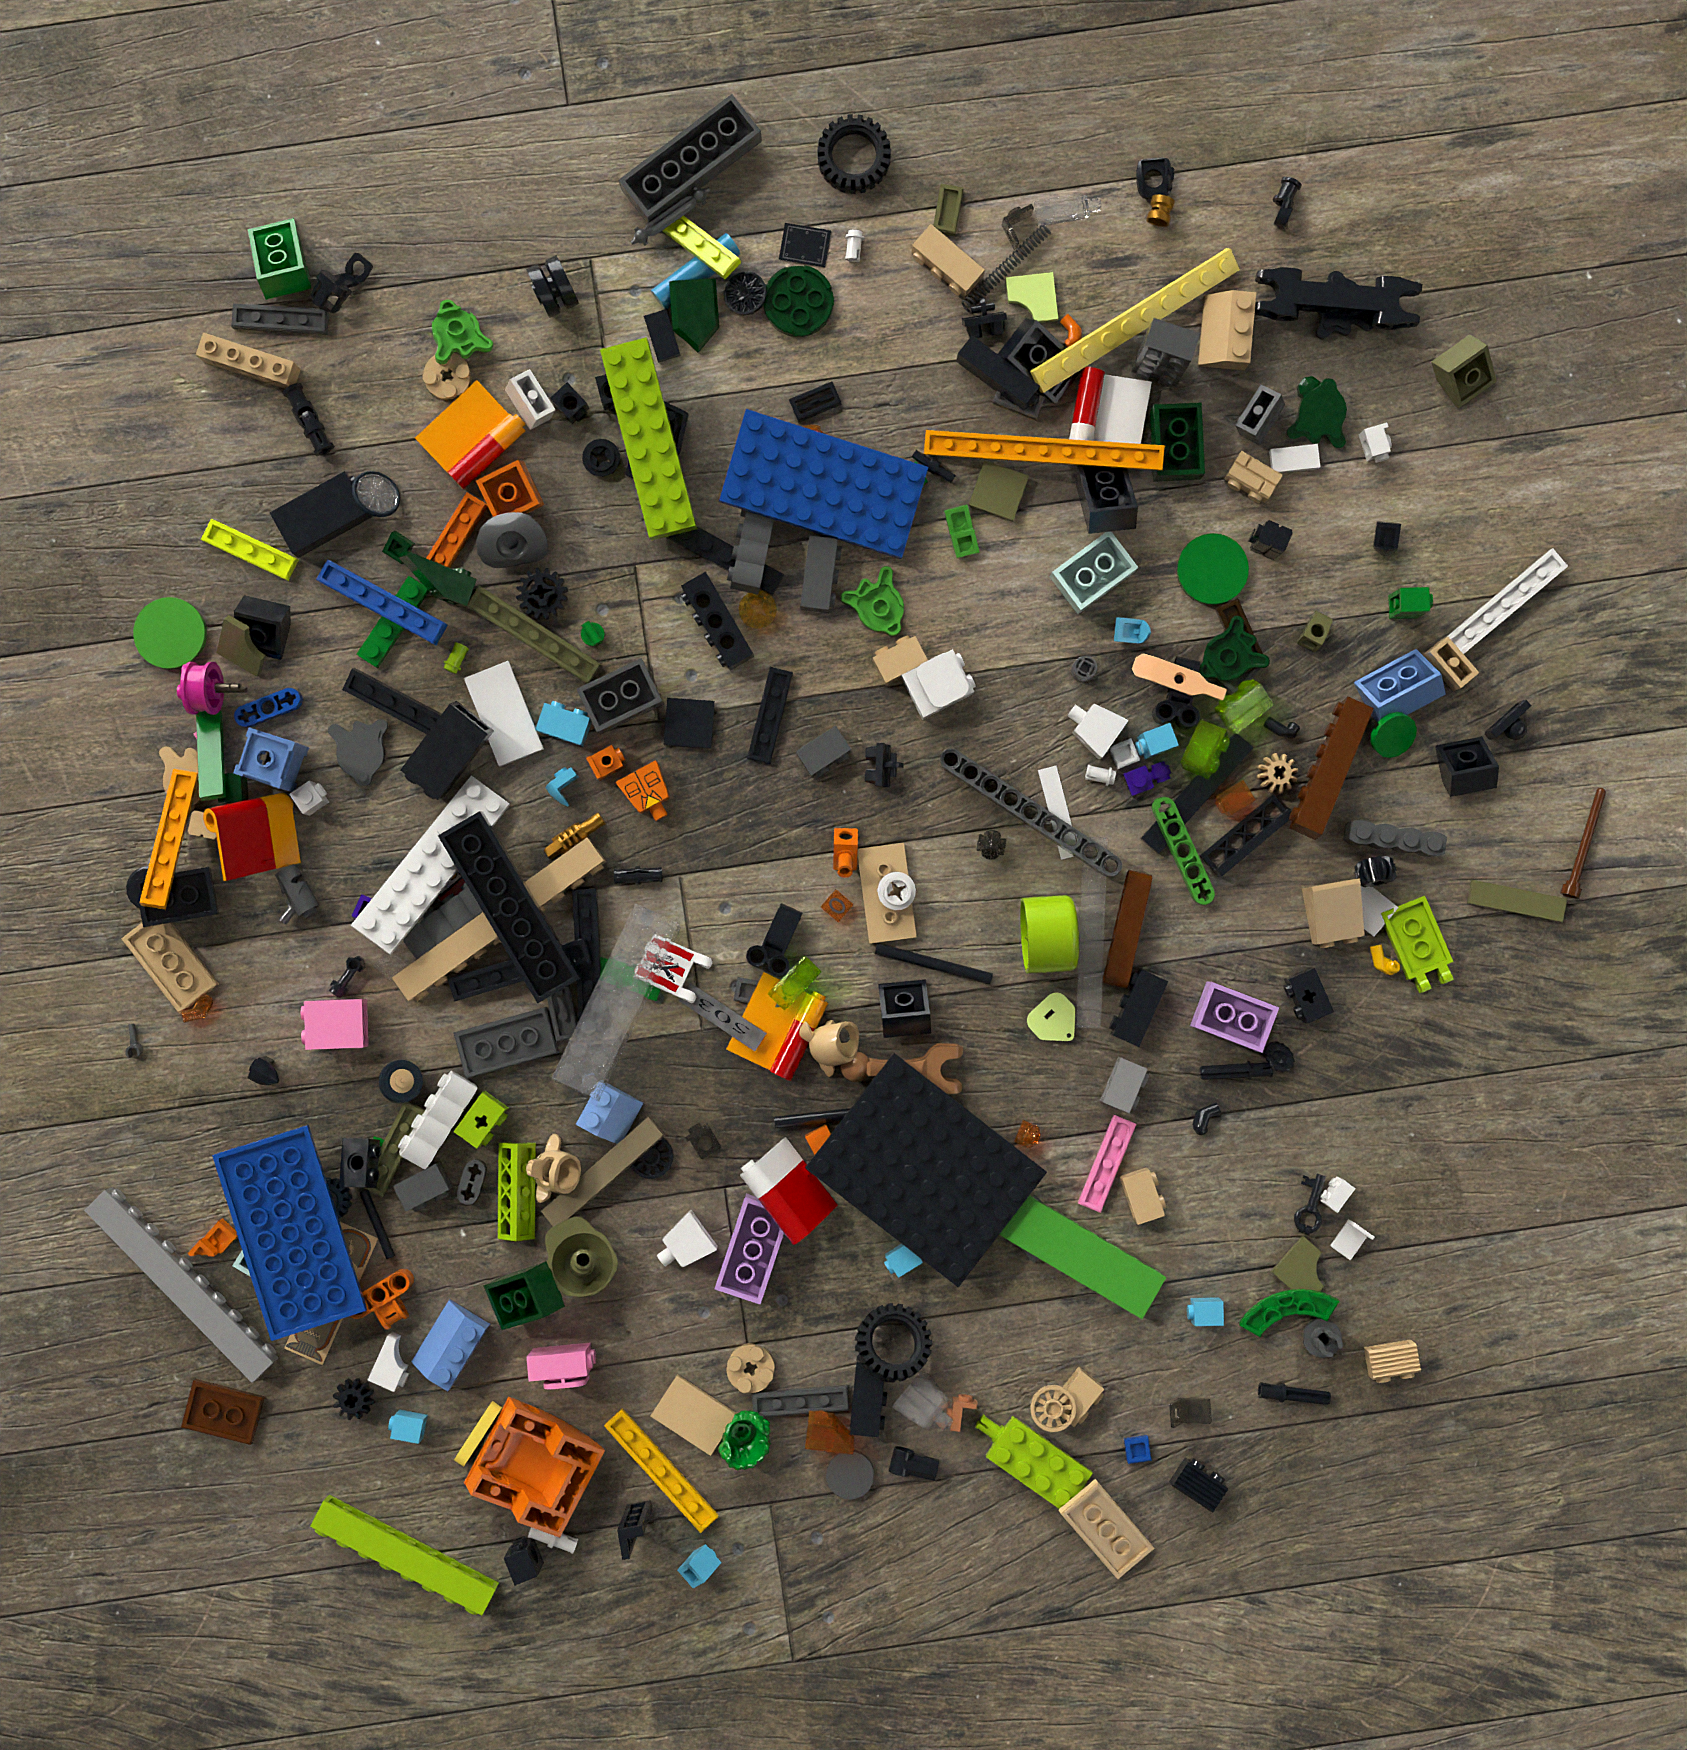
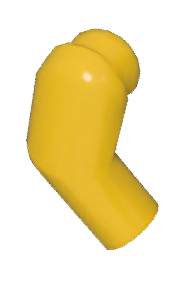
M1382 944L1370 947L1373 964L1377 970L1386 975H1393L1399 972L1400 964L1396 960L1392 961L1384 957Z

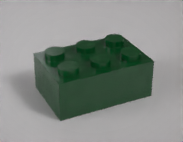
M1202 402L1154 404L1150 410L1151 445H1165L1163 471L1153 470V482L1201 480L1205 474Z
M547 1261L506 1274L484 1285L501 1330L542 1319L565 1307L562 1295L557 1288Z

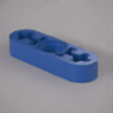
M285 688L238 707L235 710L234 719L240 726L246 728L253 727L298 709L302 705L303 697L299 691L293 688ZM289 693L296 696V699L293 700V705L285 702L280 706V703L276 700V698L280 701L287 700ZM267 701H272L275 709L273 713L267 715L262 710L263 704ZM257 710L261 716L259 718L258 715H252L249 717V722L241 720V717L244 716V711L253 713Z

